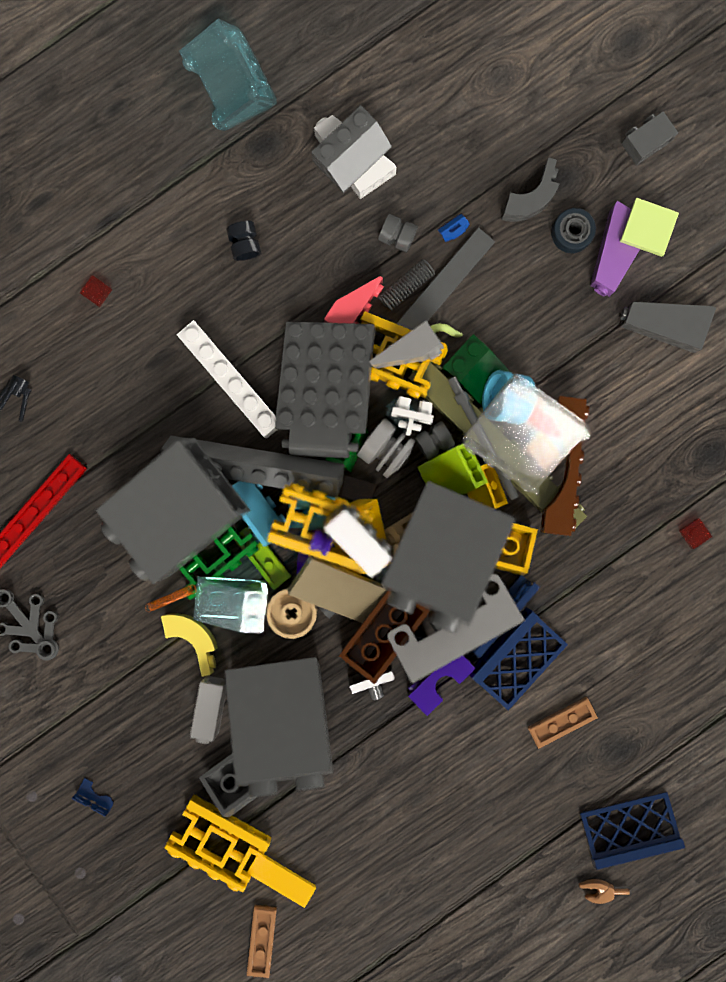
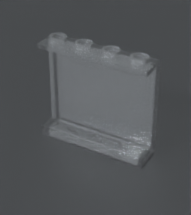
M514 373L466 432L463 445L471 454L481 456L490 467L495 466L500 469L506 478L516 480L525 491H532L538 495L539 486L578 441L580 439L585 441L591 435L588 424Z

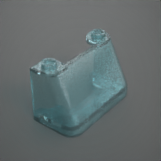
M217 19L179 51L183 58L182 63L184 67L190 72L193 71L199 74L216 108L212 112L213 118L211 120L217 129L226 131L269 110L277 104V99L244 34L236 26Z

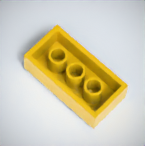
M514 523L495 569L522 576L527 574L538 529Z

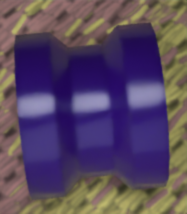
M317 528L309 550H317L326 557L334 539L330 534H325L322 529Z

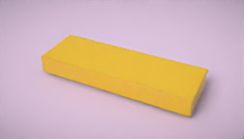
M263 855L262 859L256 856L247 871V874L304 908L316 889V885L266 855Z

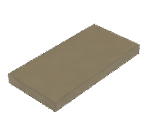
M311 555L287 590L290 596L361 623L365 622L387 593V590L383 588L381 583Z

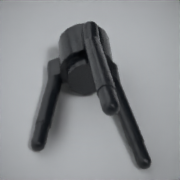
M15 375L12 376L0 393V412L11 395L20 398L21 394H23L19 421L23 422L28 396L32 391L28 388L30 384L28 381Z

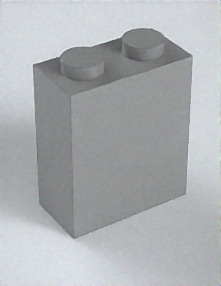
M206 676L200 682L190 738H196V742L207 744L210 741H214L220 731L227 692L226 679Z

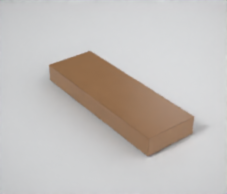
M585 697L527 728L539 749L598 717L588 698Z
M254 906L247 976L269 978L277 907Z

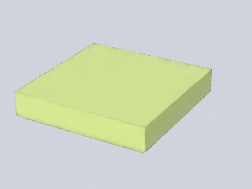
M636 198L620 242L662 257L665 254L679 213Z

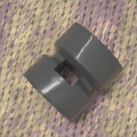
M389 214L382 227L378 241L387 245L393 243L396 249L407 253L418 226L408 221L402 223L401 218Z
M442 421L431 426L429 432L424 430L414 436L419 449L427 461L437 457L440 450L445 452L455 446L450 432Z

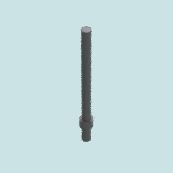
M456 376L449 379L448 382L456 395L454 398L457 404L461 405L510 500L517 498L519 495L468 401L470 398L467 392L463 391Z

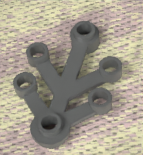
M1 589L0 607H6L21 626H12L6 622H1L0 626H5L6 630L4 633L0 632V636L7 634L30 636L35 643H24L20 639H15L9 643V650L12 653H37L40 659L51 660L59 652L58 643L53 639L54 624L58 621L59 615L53 610L47 611L43 615L45 622L43 637L38 631L40 606L45 601L42 594L37 593L30 596L29 604L31 607L30 618L28 619L14 602L13 592L9 589ZM4 594H7L9 597L7 602L2 598ZM35 596L39 597V604L34 603ZM49 613L54 615L53 621L48 620ZM15 642L19 643V650L14 649L13 645ZM46 645L51 647L50 653L45 651Z

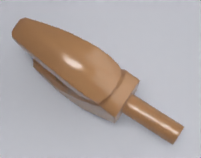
M590 879L578 884L580 888L597 889L596 894L584 896L588 901L597 904L614 900V895L630 894L629 889H614L613 884L601 879Z

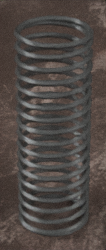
M421 259V262L413 266V269L402 275V278L394 282L383 294L379 295L380 301L389 311H393L392 307L395 308V305L401 304L400 300L403 301V298L409 297L408 293L411 295V292L417 290L419 285L422 286V283L430 279V276L433 277L435 275L433 268L426 260ZM424 262L431 268V270L433 271V273H432V272L430 271V269L424 264Z

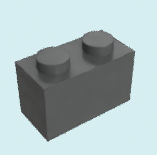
M664 111L657 116L652 114L643 121L644 125L640 128L635 126L625 134L626 138L622 146L636 165L672 142L677 136L678 131Z

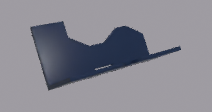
M84 778L72 799L84 806H90L91 810L106 817L114 804L112 799L107 795L99 796L94 793L91 787L93 782Z

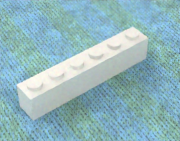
M193 320L182 329L177 336L263 437L267 439L278 429H275L276 416L197 323Z

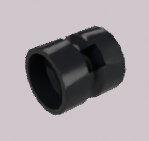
M241 221L231 224L226 228L229 242L233 243L231 251L235 261L250 260L261 255L259 241L254 239L257 236L254 222Z

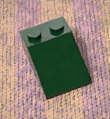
M474 334L441 370L447 377L453 378L456 376L463 391H466L481 408H483L482 396L484 387L491 374L498 370L510 372L498 357Z

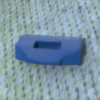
M460 214L438 229L446 242L463 234L468 228L469 222Z

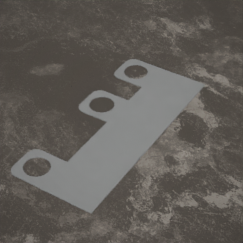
M491 575L489 580L498 583V593L496 595H488L484 591L483 598L487 604L476 610L469 627L460 623L456 634L441 629L422 641L417 642L408 625H401L389 632L388 639L412 683L525 621L498 575ZM399 631H405L409 635V641L404 646L397 645L394 640L395 634Z

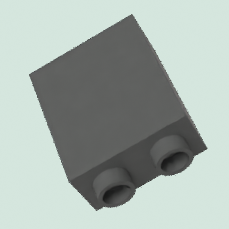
M191 438L176 441L96 511L104 520L101 523L104 535L115 544L122 543L132 556L129 560L132 571L144 581L150 580L155 584L173 575L251 510L196 439Z
M428 481L382 582L383 588L391 592L386 603L409 614L413 613L416 604L434 612L429 622L456 634L460 623L469 627L513 527L515 518Z
M317 658L225 670L236 785L249 786L250 797L278 794L277 782L295 779L296 791L324 787L323 775L333 774L334 772L321 668Z

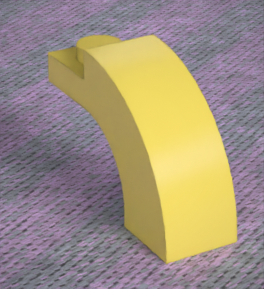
M170 613L161 616L165 637H180L189 641L196 650L202 677L211 675L214 672L213 668H216V661L214 655H210V652L215 651L218 647L210 630L202 622L189 615Z

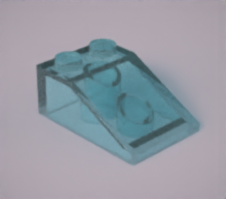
M198 577L193 620L237 632L263 633L268 596L266 581Z

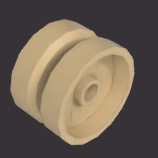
M285 588L272 597L267 607L266 616L269 626L276 634L283 638L294 639L305 635L311 630L317 619L318 608L314 604L288 595V588ZM296 608V615H290L289 609Z

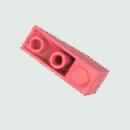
M379 276L336 300L326 315L324 323L360 324L357 321L364 311L369 312L372 306L370 304L374 296L377 298L384 288L381 285L383 278Z

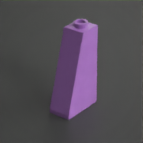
M619 201L613 205L609 212L590 285L595 288V292L602 296H611L615 292L640 250L620 242L631 209Z

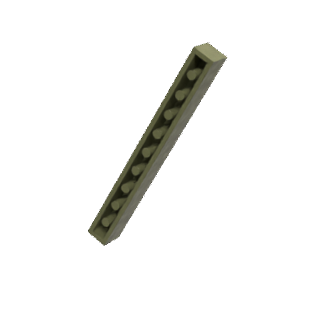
M429 362L422 378L431 384L425 399L432 403V406L490 462L465 412L454 398L456 395L448 382L451 377L448 376L446 378L440 372L442 368L438 364ZM414 371L408 377V382L415 384L413 380L417 371ZM468 394L470 398L468 401L513 486L542 513V510L558 492L560 485L557 487L552 482L553 477L547 471H541L536 466L537 462L529 454L525 456L520 451L521 446L513 438L509 440L504 435L505 430L498 423L493 424L485 416L483 408L480 407L478 409L472 403L474 400ZM578 504V508L574 509L573 518H576V528L587 517L583 513L585 509L581 504Z

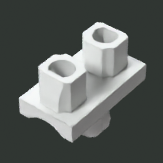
M399 396L396 406L392 409L391 416L409 420L408 422L400 420L398 427L407 429L406 435L410 436L412 430L421 431L422 425L415 424L413 421L431 425L433 421V415H431L432 403L420 401L418 412L409 410L411 399Z

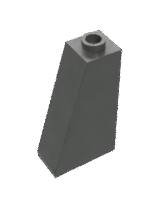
M632 302L629 306L624 307L621 312L620 320H622L620 327L696 353L703 348L716 307Z

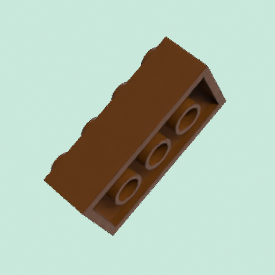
M387 591L339 655L340 658L373 684H376L397 656L388 639L389 632L405 624L414 633L430 612L427 608L416 604L413 613L409 614L387 604V599L391 593ZM399 631L395 634L394 640L397 645L404 646L409 640V635L405 631Z

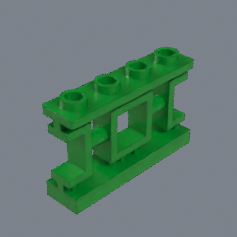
M232 525L227 529L228 532L214 540L224 553L215 563L209 566L198 553L193 557L194 560L191 563L180 568V571L190 582L187 585L190 586L189 589H193L199 583L193 574L197 568L201 567L206 574L211 573L213 570L216 571L213 576L196 589V592L194 589H185L191 592V595L187 596L189 600L195 597L199 600L208 592L206 588L213 583L216 586L225 578L223 574L230 569L233 572L242 564L240 560L244 556L251 557L259 550L257 546L261 542L255 537L253 532L243 538ZM235 538L240 546L245 545L248 541L251 543L230 562L226 560L233 554L226 545Z

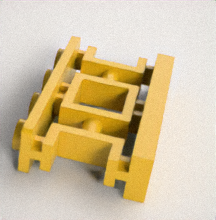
M365 311L361 317V324H374L375 331L386 335L381 346L374 344L373 353L376 356L386 350L389 345H393L412 331ZM441 342L444 346L441 350L442 353L433 360L427 359L422 361V363L403 364L399 369L392 366L378 369L372 367L371 380L375 382L382 380L386 382L388 387L394 390H399V388L406 390L409 396L419 399V397L426 398L431 384L422 379L429 362L441 365L442 358H445L448 352L447 345ZM407 368L417 371L413 380L415 384L402 380Z
M295 483L285 485L280 501L291 504L285 523L277 520L273 521L267 541L356 570L358 563L346 551L332 547V544L326 557L317 550H309L315 535L314 532L308 531L313 512L329 516L343 503L350 508L349 502L341 498H335V500L326 498V494L314 490L313 493L305 491L303 486ZM297 498L311 502L308 515L294 511L298 501ZM362 505L354 507L360 513V519H363L362 521L365 524L373 522L374 513L370 512V508ZM291 520L304 524L301 536L287 532Z
M194 794L182 814L192 820L184 836L173 831L164 848L168 850L167 852L171 856L186 860L192 868L204 870L210 878L214 880L220 879L227 883L230 889L244 892L246 885L251 879L247 871L243 870L251 853L262 859L272 837L234 816L223 817L216 806ZM199 816L211 822L206 833L194 827ZM211 832L231 842L223 858L204 848ZM189 835L201 841L196 852L184 845ZM239 838L250 843L245 855L234 849ZM229 857L240 863L235 873L224 868Z

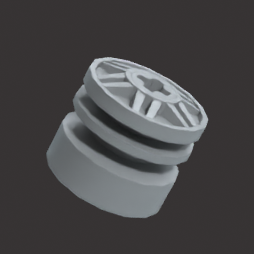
M385 418L365 442L357 456L367 464H370L376 458L379 459L376 470L379 472L385 464L388 466V469L383 476L388 478L391 474L398 471L411 454L415 440L411 438L404 446L401 442L406 434L402 433L395 439L393 435L397 427Z

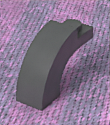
M548 157L539 186L534 191L527 194L510 193L502 216L503 221H524L535 217L548 206L559 186V183L555 182L558 169L555 168L556 159Z

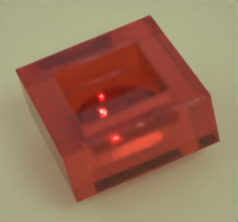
M92 275L80 294L100 307L112 289Z
M700 518L695 519L679 530L691 549L697 548L712 537Z

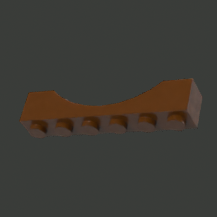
M559 396L555 399L553 422L559 430L564 443L566 454L565 472L558 492L542 510L540 533L571 536L572 532H575L576 518H573L574 509H577L579 504V496L576 495L577 486H580L582 478L581 473H579V464H582L584 460V451L581 450V446L587 434V429L584 428V420L589 415V406L586 405L587 399Z

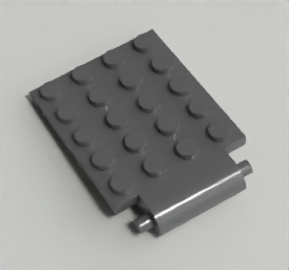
M286 322L275 429L290 430L289 439L282 440V448H289L290 455L349 458L350 452L359 451V443H351L352 433L366 434L372 365L369 361L373 359L374 324Z

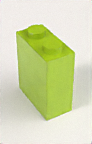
M469 442L461 444L418 466L421 477L426 485L429 481L459 495H464L488 483Z

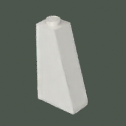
M333 115L320 119L314 127L315 136L321 143L342 122ZM383 155L351 187L361 199L396 175L397 167Z

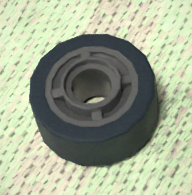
M571 208L563 211L557 217L552 226L551 236L558 249L565 253L574 254L583 251L589 246L595 236L596 225L593 217L587 211L580 208ZM569 227L576 228L578 230V234H571L569 232Z

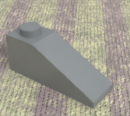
M425 321L369 362L374 368L378 369L426 361L427 359L433 360L442 353L441 350L444 346Z

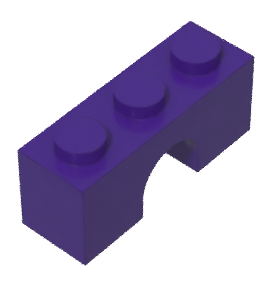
M462 655L424 676L420 681L417 680L411 683L408 687L410 690L407 693L408 697L428 716L443 701L442 696L435 689L438 679L443 676H450L460 684L475 667Z

